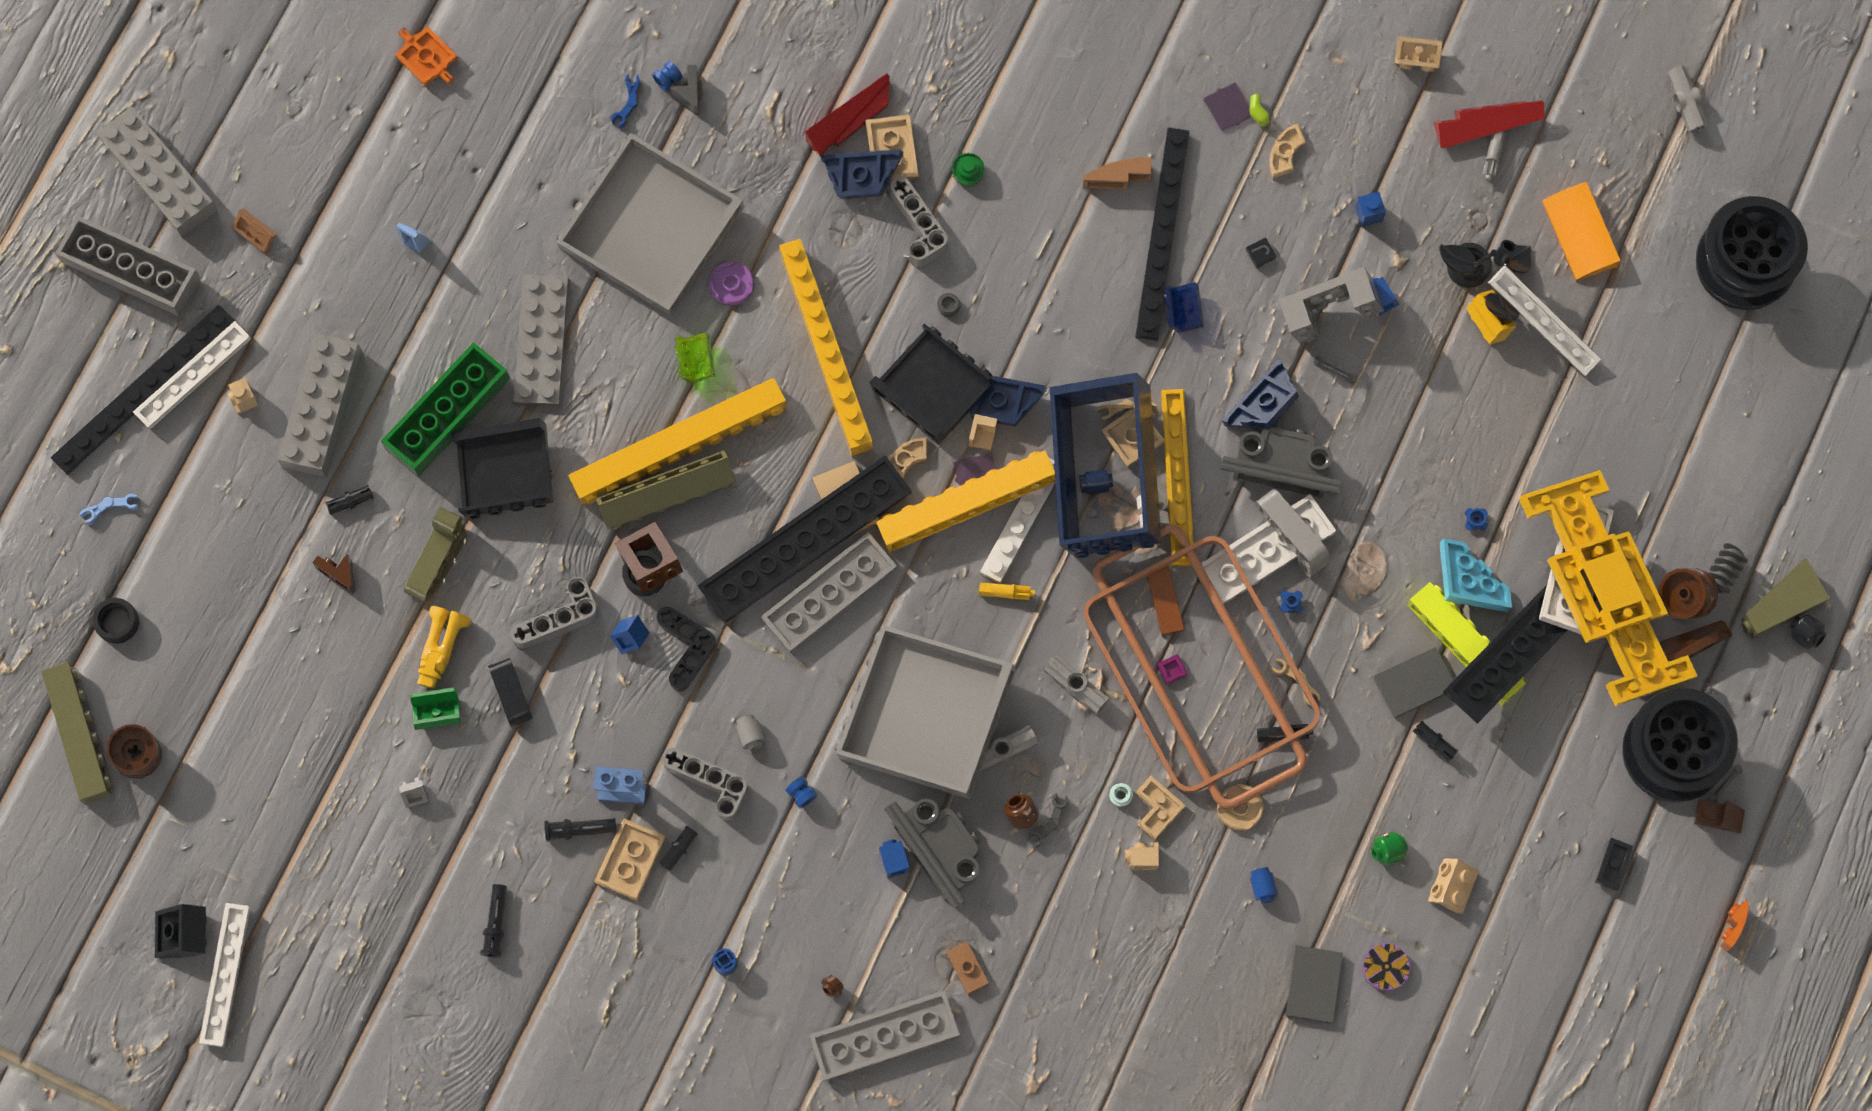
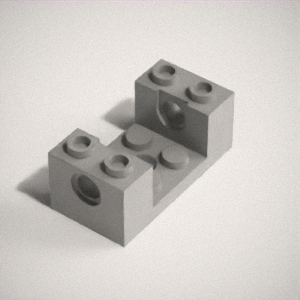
M1365 267L1279 299L1289 332L1299 343H1309L1315 340L1316 336L1320 335L1312 310H1323L1328 307V304L1335 301L1337 303L1344 302L1350 296L1354 309L1359 311L1362 319L1375 318L1380 312L1384 311L1374 280Z

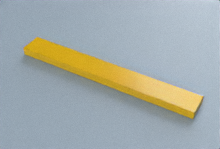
M1184 389L1161 390L1169 523L1180 527L1192 545L1194 540ZM1170 533L1171 555L1182 550V547L1176 536ZM1187 556L1171 564L1172 567L1192 566Z

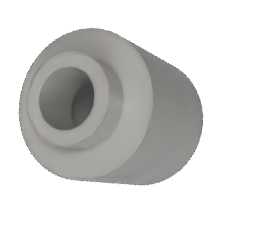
M754 715L741 717L736 721V729L743 748L749 749V751L760 749L765 742V738L758 720L754 718Z

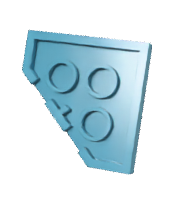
M1443 538L1439 544L1445 601L1508 613L1512 609L1510 588L1504 582L1500 583L1492 575L1493 571L1481 559L1477 560L1469 552L1470 548L1464 542Z

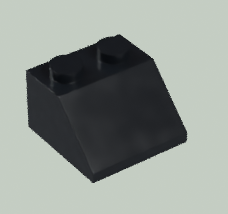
M180 904L155 911V958L194 957L206 953V906Z

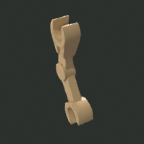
M1125 399L1118 404L1100 406L1098 413L1104 410L1108 411L1109 415L1101 417V421L1106 422L1119 412L1131 410L1135 407V404L1131 400ZM1152 402V408L1156 409L1157 405Z
M1280 658L1276 659L1275 662L1281 664L1283 669L1277 670L1272 667V673L1275 675L1284 674L1298 683L1286 662ZM1299 672L1310 693L1319 703L1320 695L1309 685L1306 675L1303 672ZM1302 690L1305 704L1308 707H1311L1308 699L1306 698Z

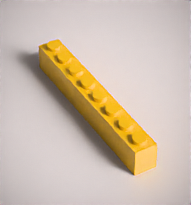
M1045 450L1041 452L1035 451L1025 459L1009 462L1004 468L999 470L992 469L985 476L978 479L971 478L964 485L957 488L950 487L938 496H929L919 504L905 506L898 513L886 514L876 523L890 553L1055 483V470Z

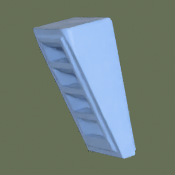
M398 223L397 229L402 242L418 253H422L429 244L430 239L419 231L405 224Z

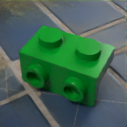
M444 688L410 695L415 730L461 723L460 701L456 688Z

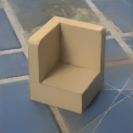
M975 414L969 437V447L990 451L996 432L997 419Z

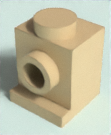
M246 378L228 384L231 390L228 396L237 414L258 406Z
M1154 842L1153 847H1148V844L1139 843L1135 844L1134 847H1130V849H1125V863H1129V870H1158V842Z

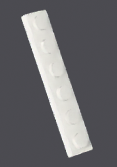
M1503 266L1488 282L1582 375L1586 376L1601 360L1506 266Z
M234 321L135 409L133 413L150 430L251 340L250 336Z
M1050 459V462L1055 470L1054 460ZM1056 482L1020 498L980 571L981 575L1001 584Z
M225 904L199 1041L201 1045L225 1047L251 909L250 906Z

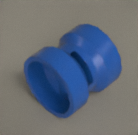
M668 61L664 64L663 69L654 72L652 77L658 86L666 92L670 89L672 83L680 81L683 75L673 62Z
M804 776L793 781L785 789L789 796L794 797L795 804L799 809L810 804L818 796L816 791L808 786V781Z
M726 948L717 950L713 956L715 970L723 976L732 974L737 968L735 954Z

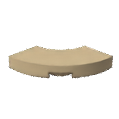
M1298 123L1283 131L1273 145L1269 160L1272 179L1293 172V156L1298 149L1306 145Z
M928 437L905 442L888 457L904 480L906 473L911 467L921 462H927Z

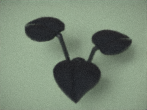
M1503 240L1497 250L1492 249L1488 255L1478 262H1475L1473 253L1463 246L1441 244L1439 247L1444 263L1451 270L1464 275L1471 274L1473 267L1480 266L1492 256L1496 265L1500 267L1506 266L1516 273H1526L1531 268V246L1516 245L1510 240ZM1497 291L1496 294L1490 293L1486 296L1485 304L1491 313L1509 321H1516L1520 313Z

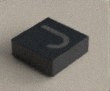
M1266 237L1246 247V252L1256 268L1276 259V254Z

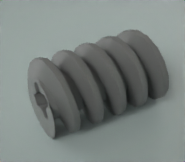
M1725 543L1723 545L1724 549L1720 550L1719 556L1714 560L1715 564H1712L1710 572H1708L1715 579L1718 586V594L1722 592L1730 593L1731 590L1726 585L1734 586L1735 582L1731 577L1735 579L1739 577L1735 570L1742 571L1744 567L1740 562L1745 564L1748 562V559L1738 547Z

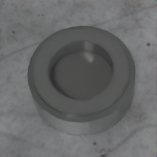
M952 293L941 295L937 301L939 313L946 317L957 314L960 308L958 297Z

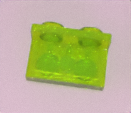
M704 332L688 338L680 335L676 336L675 352L678 356V373L681 379L693 384L716 377L710 334Z

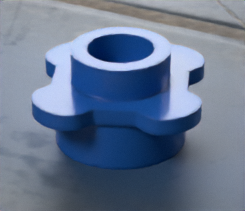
M1468 508L1465 511V516L1467 517L1466 529L1470 531L1473 529L1486 530L1488 527L1486 523L1488 512L1483 508Z
M1286 590L1282 591L1280 594L1282 599L1280 610L1283 613L1302 612V592L1290 593Z

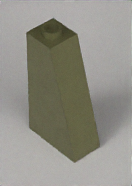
M1807 558L1802 560L1741 619L1743 631L1750 635L1752 640L1824 605L1830 599Z

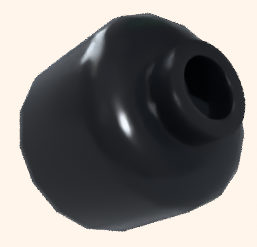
M1804 615L1801 618L1798 616L1790 625L1792 639L1806 649L1817 648L1826 637L1824 624L1811 615Z

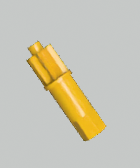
M980 582L979 596L1030 600V597H1035V590H1031V586Z

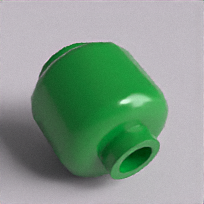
M1395 832L1376 837L1371 848L1374 860L1379 861L1384 866L1403 860L1408 851L1405 838Z

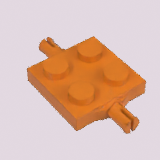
M428 26L413 36L405 28H402V31L399 30L398 35L406 42L395 53V57L424 87L438 77H441L448 85L455 80L447 69L458 60V57Z

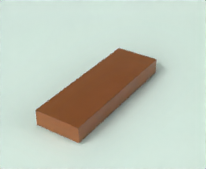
M1168 565L1147 576L1161 636L1184 631Z

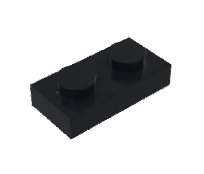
M1610 838L1595 883L1617 891L1620 887L1633 845Z

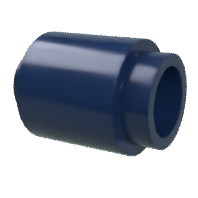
M1107 470L1089 471L1079 475L1081 493L1087 492V495L1109 492L1110 487H1113L1112 474H1108Z

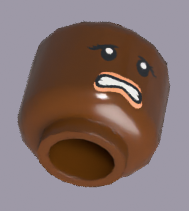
M1024 794L1011 796L1004 808L1005 815L1011 825L1017 829L1032 827L1039 816L1038 809L1033 800Z

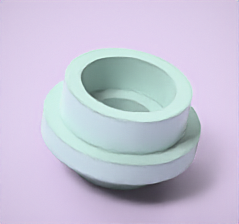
M1119 783L1111 788L1109 797L1114 805L1124 807L1132 801L1133 792L1128 785ZM1123 792L1125 794V798L1119 799L1117 797V793Z

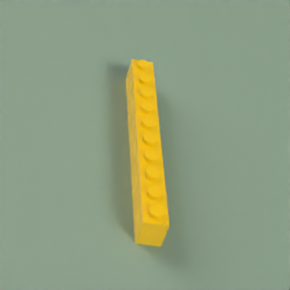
M801 239L779 245L780 256L851 457L873 450L870 433Z
M771 378L569 474V480L581 504H592L596 502L597 497L616 491L627 483L629 485L634 484L641 479L640 477L646 474H655L661 470V467L667 464L674 465L688 454L695 455L709 444L711 446L716 445L730 434L731 436L737 435L743 431V428L749 425L756 426L770 415L777 416L787 408L786 400L775 378Z

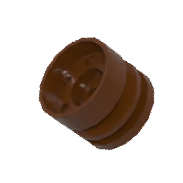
M129 724L118 728L110 736L107 743V755L111 764L124 776L138 779L151 775L159 767L162 759V748L154 735L145 727ZM138 749L141 752V755H137L136 758H134L132 756V752H136Z

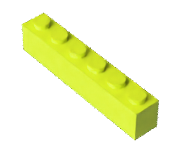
M1429 582L1409 600L1407 606L1449 651L1467 667L1491 641L1476 631L1475 624L1460 614L1461 611L1454 602L1445 601V594L1439 586H1434ZM1524 677L1498 702L1501 706L1506 704L1526 684L1523 681Z

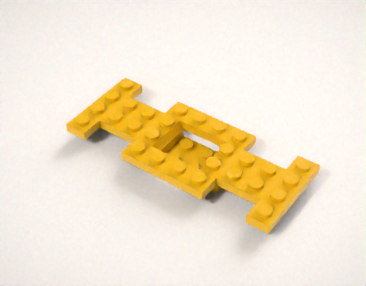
M1601 470L1521 495L1519 501L1528 519L1545 513L1549 514L1566 552L1552 556L1547 561L1585 643L1606 637L1624 675L1623 678L1605 685L1616 707L1695 679L1698 675L1688 655L1668 662L1650 621L1665 617L1668 612L1630 532L1608 535L1591 498L1604 495L1610 489ZM1582 570H1585L1603 610L1600 613L1580 572Z

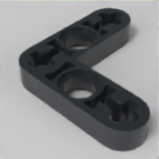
M663 607L657 613L658 624L672 635L690 645L669 676L671 687L676 691H684L690 686L714 651L716 639L710 631L671 607ZM671 613L672 620L678 622L675 630L672 629L675 627L674 623L668 620L665 623L663 622V614L668 615ZM685 624L693 627V632L688 636L680 633V628ZM708 637L710 638L709 641L711 645H705L703 647L702 653H704L705 655L702 656L701 653L697 651L702 646L700 640H706ZM691 655L699 658V663L694 667L686 664L687 658ZM681 666H683L687 671L692 672L691 675H689L688 672L685 673L683 677L685 681L684 684L680 682L678 685H676V680L674 677H680L684 672L683 669H681Z

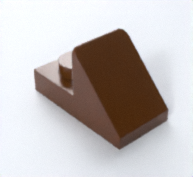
M348 554L338 566L328 557L322 559L317 556L312 563L318 571L353 594L355 592L352 561Z
M1699 799L1694 824L1740 834L1745 810L1729 801L1720 804Z

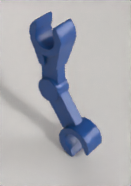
M629 75L626 76L627 103L620 112L614 113L611 117L612 124L616 119H622L618 125L619 129L625 127L627 116L637 107L636 98L640 86L638 75H636L637 81L633 84L629 83Z

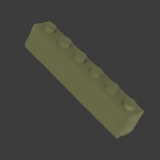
M721 451L597 497L596 501L607 530L611 528L618 529L629 521H640L648 514L664 512L668 507L675 504L683 505L691 498L707 496L710 494V491L718 488L726 489L737 481L725 451Z
M67 662L41 671L79 800L86 805L112 796L110 788H113V784L109 774L105 775L103 767L106 766V761L103 753L99 754L97 745H100V741L96 731L93 732L90 725L94 721L90 710L86 711L84 705L87 702V697L84 690L79 688L78 681H81L78 669L73 668Z

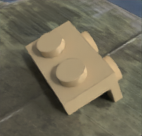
M1398 36L1394 63L1399 64V68L1412 69L1414 65L1421 66V71L1434 72L1435 68H1440L1442 41Z
M1445 858L1439 867V873L1431 888L1428 901L1441 904L1457 914H1463L1479 871L1459 859Z

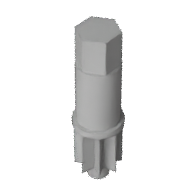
M1504 131L1491 135L1482 173L1483 176H1486V181L1496 178L1505 139Z

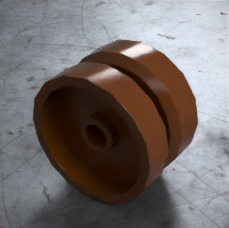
M1699 568L1674 569L1665 575L1658 589L1668 614L1678 619L1702 618L1708 615L1715 608L1719 597L1715 579L1707 571Z

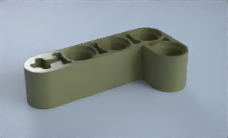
M439 508L432 522L434 530L404 588V593L424 602H427L465 529V522L461 516L443 508Z

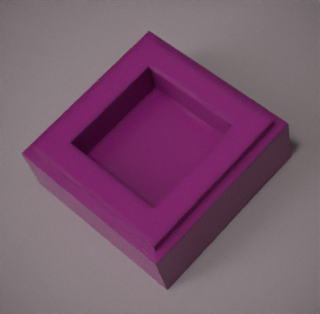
M1178 654L1157 663V667L1166 685L1188 676Z

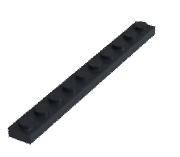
M1167 128L1136 338L1158 341L1189 130Z
M220 305L216 306L50 458L66 475L70 474L134 415L133 411L235 320Z

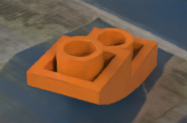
M1746 900L1740 905L1735 903L1728 911L1730 918L1726 922L1733 928L1729 926L1721 936L1724 941L1720 944V947L1725 951H1729L1734 946L1745 926L1749 909V902Z

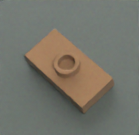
M244 208L239 210L232 225L235 231L263 253L270 252L277 234Z
M967 941L946 952L967 995L989 984Z

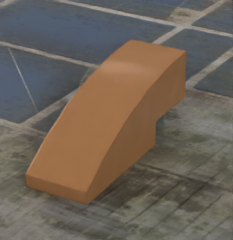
M1151 157L1124 159L1101 166L1084 175L1083 188L1127 190L1128 181L1150 182Z

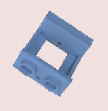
M596 766L593 790H599L598 801L645 805L647 780L643 770Z

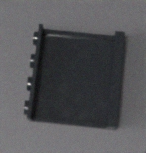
M924 323L922 325L924 331L880 379L875 376L870 381V385L874 392L940 444L993 387V381L991 378L992 374L985 367L979 368L974 364L975 360L969 354L965 353L963 355L958 351L959 348L954 342L944 340L939 330L933 326L929 328Z
M540 418L452 433L453 442L457 444L462 496V508H458V510L465 517L475 519L479 518L481 514L499 515L505 510L518 512L523 511L524 507L543 508L546 504L553 503L546 423Z

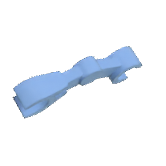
M132 493L126 495L125 498L106 497L98 505L83 509L80 516L83 518L87 514H92L91 518L85 521L87 525H92L102 512L112 507H127L129 510L138 509L137 504L129 505V501L139 498Z

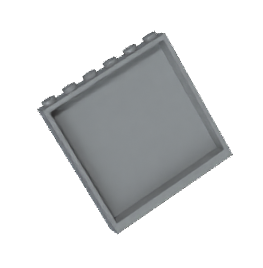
M630 133L627 138H623L620 142L617 154L609 158L604 173L599 174L595 179V186L591 192H587L581 201L582 205L578 211L575 210L569 218L570 223L566 229L563 228L559 232L557 244L559 249L669 316H672L744 209V203L742 199Z
M883 625L881 631H878L875 635L873 653L870 652L867 657L866 672L860 676L858 694L853 696L850 705L852 708L849 716H846L843 722L844 732L842 737L836 741V755L840 760L970 799L1016 669L1012 663Z

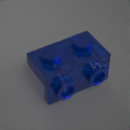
M1196 282L1178 287H1173L1170 284L1166 285L1164 300L1169 312L1167 314L1168 325L1178 333L1204 327L1199 285Z

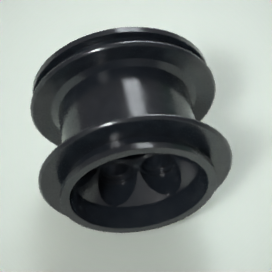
M1747 196L1732 200L1714 214L1708 228L1699 240L1696 251V270L1699 280L1709 295L1725 306L1738 310H1755L1766 307L1780 299L1788 291L1794 279L1802 270L1808 253L1806 232L1797 216L1789 208L1773 199ZM1734 232H1740L1744 237L1739 238ZM1757 233H1763L1766 239L1760 238ZM1725 250L1731 251L1733 255H1727ZM1769 252H1775L1778 257H1772ZM1758 269L1764 270L1767 274H1760Z
M1690 688L1665 690L1651 697L1628 724L1622 745L1623 760L1633 782L1646 794L1667 802L1694 800L1713 789L1731 769L1738 749L1737 730L1728 711L1712 696ZM1684 721L1691 722L1694 725V730H1688L1684 726ZM1661 722H1667L1671 730H1663ZM1699 740L1707 744V750H1703L1698 746ZM1651 742H1657L1661 747V751L1653 750L1650 745ZM1673 743H1677V746L1680 748L1682 747L1681 753L1672 747ZM1688 761H1694L1698 769H1690ZM1664 762H1671L1674 765V771L1667 768Z

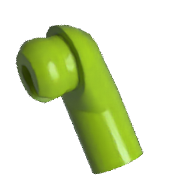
M1253 94L1250 98V116L1259 126L1264 127L1269 124L1270 116L1261 106V96Z

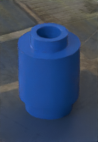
M1269 867L1251 871L1252 877L1250 881L1255 900H1261V904L1275 901L1274 897L1278 895L1273 872H1270Z

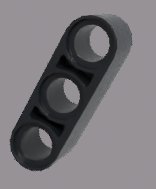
M507 658L488 665L510 727L533 719L511 659Z

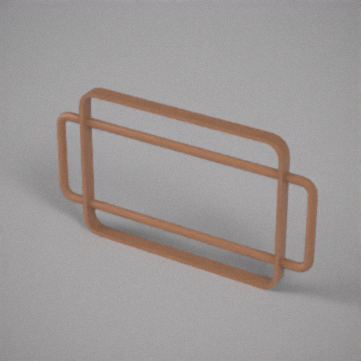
M1168 524L1161 527V537L1169 533L1176 536L1182 550L1110 588L1102 575L1103 568L1141 548V546L1132 547V550L1127 552L1116 550L1096 562L1093 568V576L1101 592L1087 601L1084 607V617L1175 787L1184 793L1191 794L1208 787L1213 799L1219 806L1231 809L1291 779L1305 769L1307 755L1298 739L1309 734L1317 727L1320 711L1225 540L1216 536H1209L1191 545L1180 527ZM1209 544H1217L1227 553L1314 710L1315 718L1309 726L1296 733L1293 731L1195 553L1196 550ZM1185 556L1189 559L1286 735V738L1214 776L1209 772L1113 595ZM1103 599L1107 601L1202 776L1203 782L1189 787L1180 784L1176 779L1090 620V610ZM1291 744L1298 757V762L1295 766L1229 800L1223 797L1216 782Z

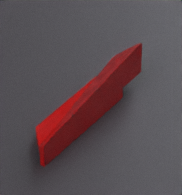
M889 74L883 75L805 131L806 142L820 157L833 143L838 147L866 124V120L873 119L888 107Z
M1544 101L1513 102L1455 110V119L1434 122L1440 147L1447 148L1545 118Z

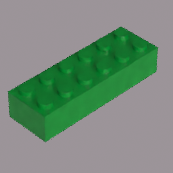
M473 342L381 440L384 449L419 477L453 441L452 433L462 431L510 379L507 369Z

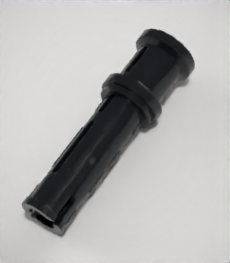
M615 818L571 822L568 819H564L562 822L549 823L548 820L544 821L546 842L557 838L570 840L572 836L616 833ZM603 825L602 828L583 829V827ZM553 829H563L562 831L552 832Z
M492 885L487 928L483 930V935L485 936L483 949L480 950V955L485 957L499 958L502 954L500 952L501 938L504 937L501 927L507 890L505 885ZM497 900H499V901H498L497 916L495 917L496 904H497Z

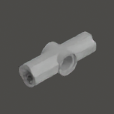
M1686 66L1674 67L1668 71L1667 76L1674 92L1673 101L1675 108L1678 112H1681L1688 133H1699L1708 127L1701 108L1700 92L1693 86Z
M1057 654L1043 668V671L1064 687L1070 696L1076 697L1096 715L1109 701V698L1090 683L1083 673L1077 672ZM1079 680L1082 683V687L1074 689L1071 687L1070 682Z
M1030 725L1006 737L994 740L989 745L980 772L1000 762H1006L1011 757L1038 745ZM999 745H1005L1009 750L1006 754L1001 755L996 752V748Z

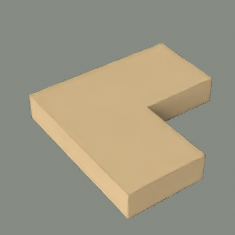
M1152 775L1135 793L1152 808L1140 821L1138 827L1154 841L1160 837L1186 808L1183 802Z

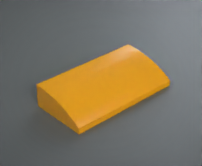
M1587 181L1565 189L1542 201L1576 281L1618 267L1620 258Z

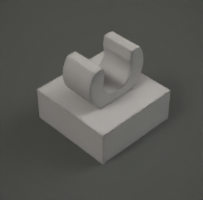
M414 778L415 782L408 784L404 781L402 786H399V791L406 808L429 802L422 780Z

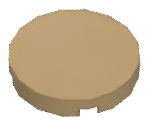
M1237 784L1226 788L1222 795L1225 799L1230 800L1252 789V787ZM1260 795L1231 809L1223 808L1217 804V813L1221 822L1229 829L1236 831H1245L1256 826L1261 820L1264 810Z

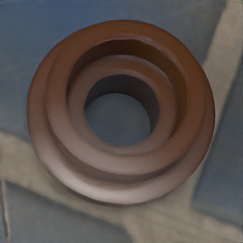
M833 975L823 978L821 981L823 985L822 990L830 997H839L844 988L841 981Z

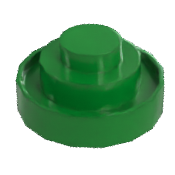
M964 153L954 160L952 174L959 184L964 186L976 185L984 177V162L976 154Z

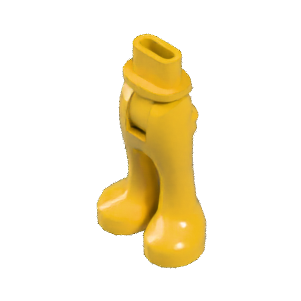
M431 606L429 615L432 619V624L422 652L420 669L417 672L420 674L417 684L435 689L437 680H441L442 677L440 675L444 673L449 663L459 630L469 627L472 619L454 611L450 613L447 609ZM448 620L443 642L439 646L438 642L445 622Z

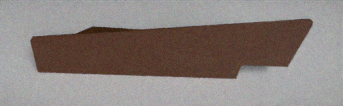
M1720 620L1662 640L1659 643L1668 662L1687 655L1690 659L1731 637L1733 634L1726 623Z

